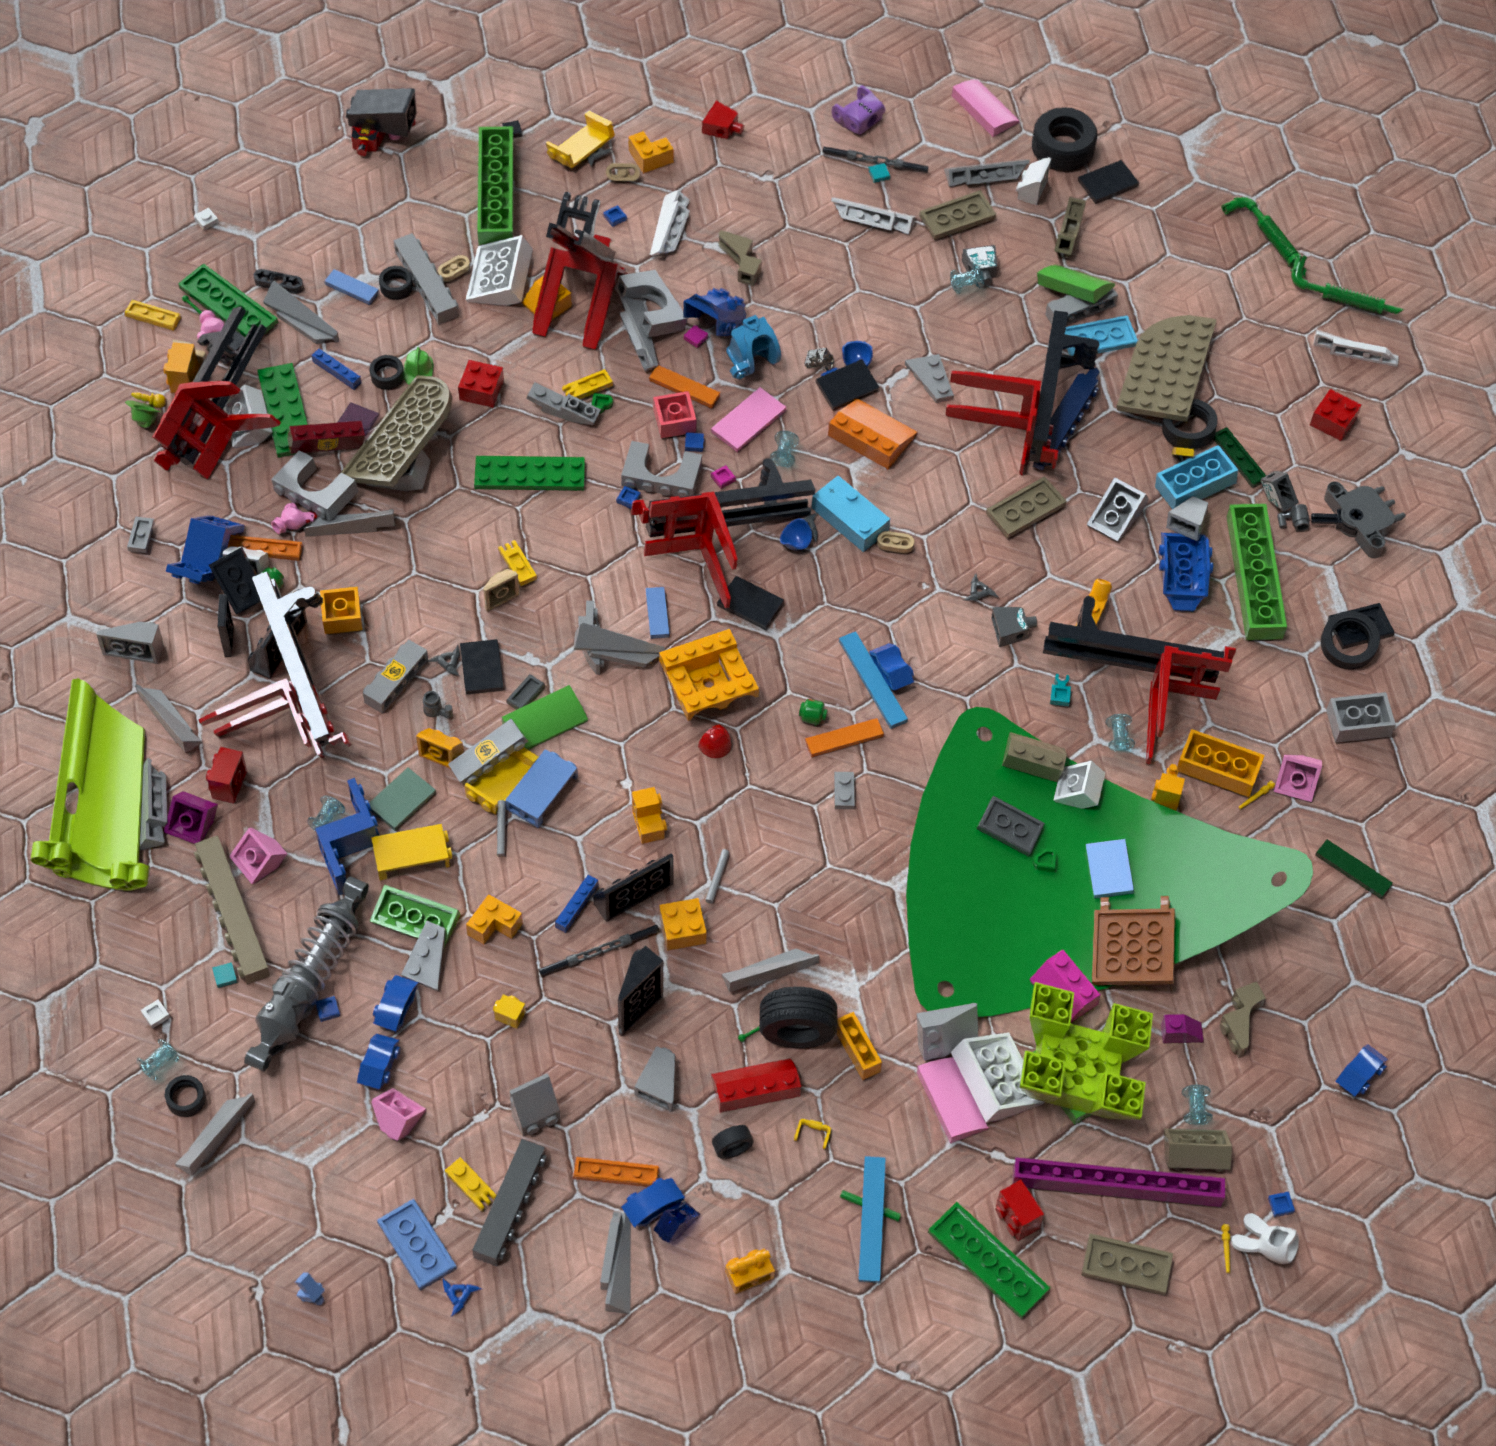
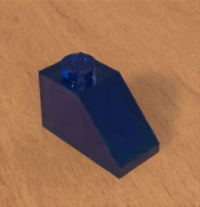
M683 1201L665 1210L653 1230L660 1239L670 1243L678 1239L696 1221L700 1213L686 1201Z

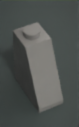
M1194 496L1168 512L1166 528L1198 541L1206 520L1208 502Z
M656 1046L634 1086L635 1096L670 1112L673 1110L675 1054L671 1050Z

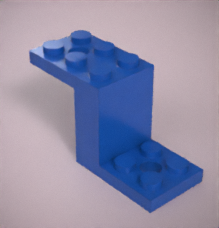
M212 515L191 518L181 562L167 564L166 572L172 573L171 576L175 578H189V582L196 584L207 582V580L213 581L216 578L209 564L223 557V551L228 548L230 535L244 532L245 525Z
M355 778L347 780L350 799L356 814L315 828L320 851L338 895L345 894L343 893V886L347 880L343 864H340L339 858L373 847L371 837L380 836L376 818L371 815L370 804L363 796L365 794L362 785H357Z

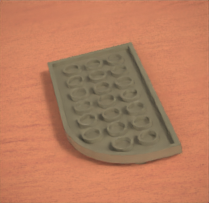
M1192 315L1176 316L1161 320L1146 329L1137 341L1117 403V410L1188 422L1217 319Z
M417 375L341 473L351 477L356 483L394 487L404 472L408 470L414 459L418 457L424 446L428 444L434 433L438 431L441 424L447 419L452 406V394L446 383L436 377Z

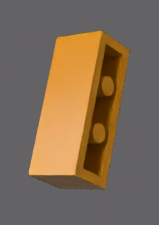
M854 1011L838 1018L836 1034L861 1079L864 1080L880 1073L882 1061Z

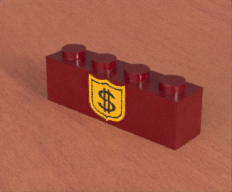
M362 421L289 426L287 440L290 453L295 454L298 451L308 453L360 449L364 443L365 434Z

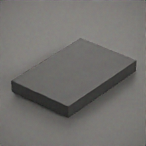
M993 796L976 829L1029 856L1045 823Z

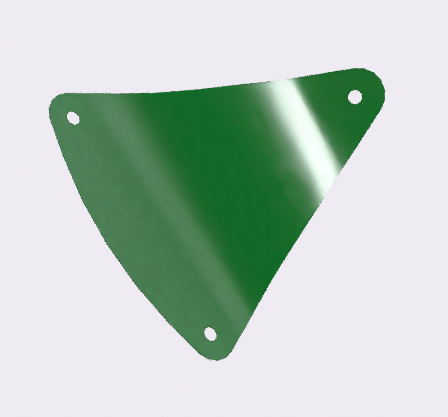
M970 708L958 717L938 755L922 794L910 844L906 904L908 943L915 994L920 1004L927 1011L976 1003L977 1016L986 1017L1031 1008L1034 987L1030 982V978L1049 958L1061 950L1066 952L1092 984L1094 911L1101 910V898H1094L1086 844L1125 839L1134 893L1110 896V910L1160 909L1161 896H1169L1170 908H1175L1174 964L1228 941L1294 903L1305 893L1311 884L1313 876L1312 862L1301 851L1229 833L1143 798L1106 779L1103 781L1097 806L1082 809L1057 803L1054 801L1058 782L1002 766L1010 732L1035 740L1039 739L990 708ZM981 727L988 728L992 732V739L990 741L980 740L977 736V730ZM1066 757L1064 767L1077 764ZM993 796L1045 823L1029 856L976 829ZM1046 848L1055 850L1057 854L1055 872L1036 869L1033 866L1034 857L1037 854H1042V851ZM1276 873H1286L1287 879L1282 886L1275 887L1272 885V877ZM947 981L952 984L954 992L951 996L944 997L938 992L937 986L940 982ZM1093 985V986H1094L1095 989L1098 991V990H1102V989L1109 988V987L1116 986V985Z

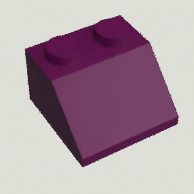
M184 791L174 795L164 832L193 844L203 841L214 822L218 804Z

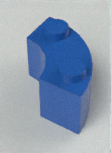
M889 643L869 651L871 658L890 689L897 690L914 683L913 670L904 662L900 649L896 645Z
M395 975L391 981L388 980L385 984L380 1004L376 1005L373 1010V1016L375 1017L373 1024L397 1031L403 1025L407 1011L414 1001L418 982Z
M377 1033L370 1039L366 1055L360 1064L357 1078L358 1084L381 1089L384 1083H389L391 1077L390 1070L394 1059H398L401 1047H398L399 1039Z
M1368 1044L1345 1067L1335 1082L1353 1096H1357L1359 1093L1365 1094L1370 1087V1081L1375 1075L1378 1074L1380 1076L1387 1068L1385 1063L1388 1059Z
M659 1178L651 1186L639 1193L635 1192L629 1195L626 1199L627 1202L621 1208L633 1227L647 1226L657 1217L673 1211L685 1197L673 1178L665 1180Z

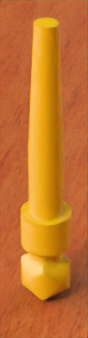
M1269 781L1267 785L1261 787L1258 792L1238 808L1241 810L1261 795H1265L1269 792V789L1272 790L1275 787V783Z
M1223 1224L1221 1226V1231L1223 1232L1222 1241L1224 1244L1226 1273L1229 1274L1230 1233L1228 1231L1230 1226L1229 1224Z

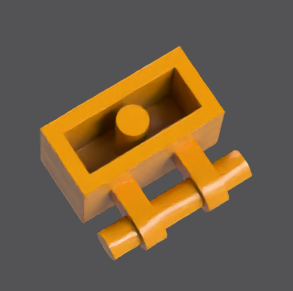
M1171 764L1167 768L1166 774L1162 773L1160 780L1156 779L1151 800L1175 811L1177 810L1185 781L1184 778L1177 777L1178 769L1176 764Z
M765 1248L762 1250L755 1249L750 1251L745 1257L740 1259L736 1257L728 1261V1264L725 1265V1273L735 1294L774 1279L775 1270L769 1259L771 1255L768 1250L765 1251Z

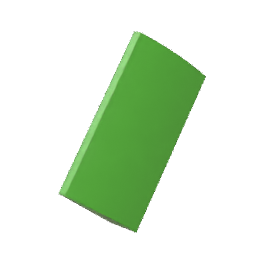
M1051 265L1037 272L1038 285L1092 303L1098 301L1115 287V283L1060 265Z
M570 685L502 716V725L510 719L517 724L528 740L524 746L528 750L588 721Z
M384 885L370 922L418 939L426 921H429L446 929L445 947L456 926L460 912L446 905Z

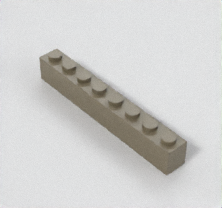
M218 836L195 843L197 851L193 853L197 863L201 862L203 866L199 868L203 879L207 878L209 882L206 884L209 896L213 895L215 898L212 901L215 912L220 911L221 916L218 917L221 928L226 927L227 933L224 935L227 944H232L234 950H231L234 962H239L240 966L237 967L240 978H245L248 985L270 977L268 966Z

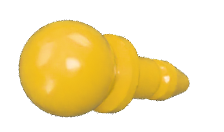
M139 392L131 393L132 397L149 402V405L153 404L156 408H162L166 405V398L162 394L154 395L151 393V396Z

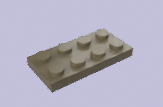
M981 190L921 210L919 213L920 218L934 240L996 219L995 211Z
M1044 476L986 509V514L1003 534L1010 538L1066 506L1067 501Z
M1089 1234L1081 1276L1165 1296L1173 1253Z

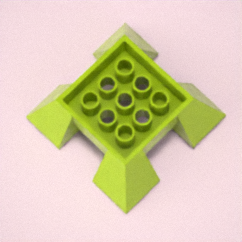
M1035 982L1029 1019L1036 1042V1053L1026 1050L1024 1052L1019 1088L1029 1098L1099 1117L1141 1120L1146 1082L1120 1076V1069L1122 1063L1149 1049L1153 1013L1113 1003L1103 1032L1071 1024L1074 992Z

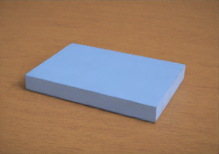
M1125 839L1086 844L1094 898L1133 894L1134 890Z

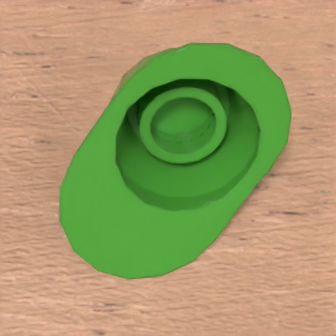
M417 347L416 350L411 351L407 355L404 364V380L410 385L417 375L432 377L433 360L425 351Z
M125 401L131 407L132 420L141 427L149 428L150 424L155 423L158 412H161L141 402Z

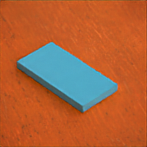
M1128 315L1068 326L1065 330L1066 335L1091 338L1099 341L1098 353L1136 347L1138 341ZM1075 347L1067 348L1069 355L1074 356Z

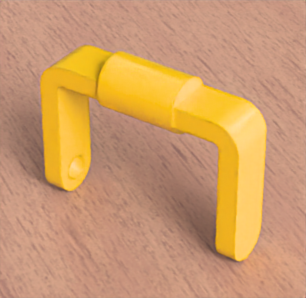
M800 1119L794 1140L797 1141L802 1125L809 1126V1128L827 1132L822 1148L826 1149L831 1134V1127L812 1119Z

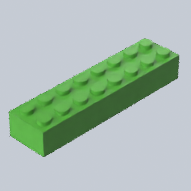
M479 127L478 245H486L513 238V127Z
M1232 504L1229 506L1226 519L1246 640L1283 639L1287 624L1267 505Z

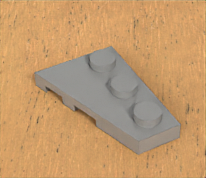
M939 354L905 360V366L911 369L914 377L920 380L924 385V389L936 403L953 400L954 395Z
M426 921L402 971V977L416 981L439 992L441 961L446 934L444 927Z

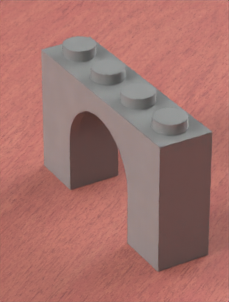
M656 270L619 276L615 289L621 298H647L656 302L661 307L660 310L644 312L639 326L647 337L684 330L688 318L683 317V310Z
M631 441L621 474V486L660 493L665 496L683 497L694 495L702 468V454L685 451L679 470L673 475L659 477L651 474L646 469L649 458V444Z
M298 451L271 479L273 489L278 495H283L291 502L298 503L306 510H311L319 517L331 521L359 492L356 481L340 473L329 486L320 491L312 492L302 489L303 483L317 469L313 457Z

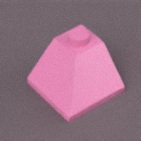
M1284 755L1274 792L1312 802L1322 768V760L1303 755Z
M248 828L229 857L250 883L255 884L277 869L287 853L275 839L253 828Z
M394 1088L372 1100L380 1130L386 1133L389 1138L397 1141L410 1133L426 1111L424 1107Z

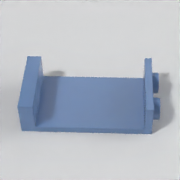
M545 749L505 800L506 810L539 828L543 823V813L570 778L577 779L578 771L576 765L571 761L563 760L557 753L549 752Z

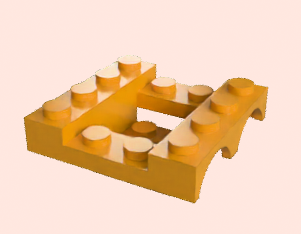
M730 629L659 652V661L687 721L691 720L698 712L707 708L715 707L719 708V710L727 708L732 701L746 695H752L755 698L759 697L757 683L753 675L749 674ZM719 658H720V660H721V663H722V665H723V667H724V669H725V671H726V673H727V675H728L730 681H728V679H727V677H726V675H725V673H724V671H723V669H722V667H721V665H720V663H719ZM705 682H712L714 685L712 687H705L703 684Z

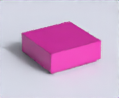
M696 325L684 334V340L696 348L708 338V333Z
M726 465L711 473V478L720 489L736 481L735 475Z

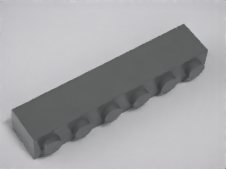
M521 1139L473 1247V1258L497 1266L500 1260H504L507 1252L505 1248L507 1242L512 1241L515 1234L514 1226L516 1222L520 1223L523 1216L522 1208L524 1204L529 1203L531 1198L532 1185L536 1186L540 1175L538 1171L540 1167H544L548 1156L545 1154V1147Z

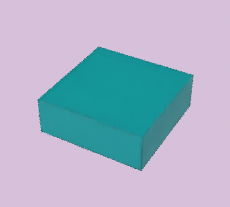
M885 163L869 166L868 171L874 183L890 179Z
M232 962L212 968L217 988L237 983Z

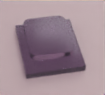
M350 402L338 422L362 421L366 436L379 417V413Z

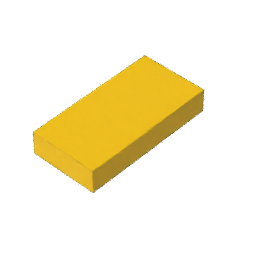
M1175 447L1173 448L1172 455L1194 457V450Z

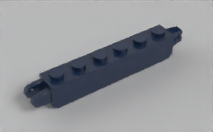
M1097 367L1090 369L1087 374L1080 373L1076 376L1051 417L1050 425H1053L1052 436H1048V439H1051L1050 449L1059 451L1057 460L1061 455V448H1065L1068 444L1069 435L1074 434L1077 422L1080 423L1084 417L1083 412L1090 408L1091 399L1093 397L1096 398L1100 388L1097 386L1100 372ZM1033 462V467L1041 471L1047 465H1052V463Z

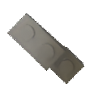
M720 230L719 247L738 264V282L754 286L761 273L762 260L750 257L753 251V240Z
M1257 982L1235 990L1232 1004L1236 1010L1223 1015L1220 1022V1030L1223 1035L1227 1036L1230 1048L1233 1052H1236L1238 1058L1245 1055L1246 1049L1249 1046V1015L1255 1010L1262 1008L1266 1000Z

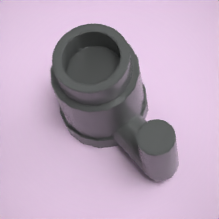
M1304 504L1294 505L1289 511L1281 512L1277 515L1280 529L1287 527L1285 520L1287 518L1292 519L1296 531H1305L1310 527L1308 508Z
M428 691L424 694L423 712L426 716L437 717L442 715L449 719L453 717L452 706L446 705L445 708H442L441 699L437 692Z

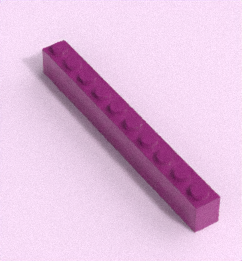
M1015 1157L1013 1165L1012 1184L1022 1180L1027 1188L1213 1207H1221L1225 1199V1178L1018 1157Z

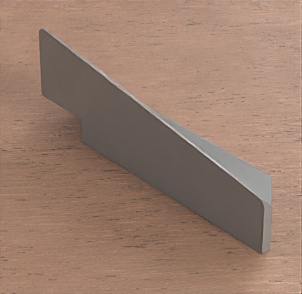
M1030 160L944 168V172L949 186L964 182L966 184L1010 180L1017 179L1024 167L1030 163Z
M147 758L143 764L139 851L163 845L164 837L161 826L164 827L167 823L166 775L162 771L158 772L151 765L152 760L150 758Z
M795 948L740 970L723 973L722 978L729 993L746 986L750 989L819 963L820 956L819 954L812 955Z
M250 1093L246 1097L226 1100L188 1149L189 1151L175 1163V1166L193 1176L203 1162H208L255 1101L254 1095Z
M613 1212V1218L610 1222L600 1289L608 1290L605 1311L629 1314L631 1222L626 1214L621 1212Z

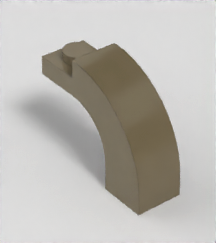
M1069 197L1054 251L1072 255L1087 200Z

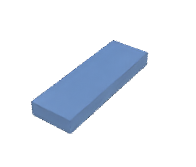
M335 269L325 280V285L369 305L379 294V289Z
M664 587L646 588L650 639L669 637Z

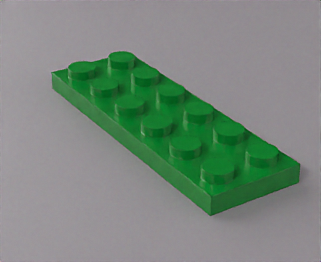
M204 263L178 283L182 291L206 309L212 311L213 314L224 322L228 319L233 308L242 307L245 309L246 313L236 330L244 337L247 336L253 324L258 327L260 324H263L267 328L266 332H268L279 323L276 316Z
M293 363L258 369L257 372L267 414L273 415L281 422L279 426L271 428L277 457L295 455L290 453L287 440L289 426L307 425Z
M476 456L474 489L584 491L585 457Z
M958 1202L949 1208L928 1229V1233L1020 1319L1050 1291L1051 1287Z

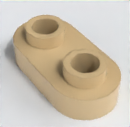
M612 163L607 167L606 175L613 181H635L640 175V169L633 163ZM614 168L618 170L616 175H613L611 172ZM629 169H634L635 174L630 175L628 173Z
M463 255L452 258L439 266L438 275H441L445 282L452 281L469 270V259Z
M884 531L878 535L877 545L882 550L909 553L913 550L914 539L909 534Z

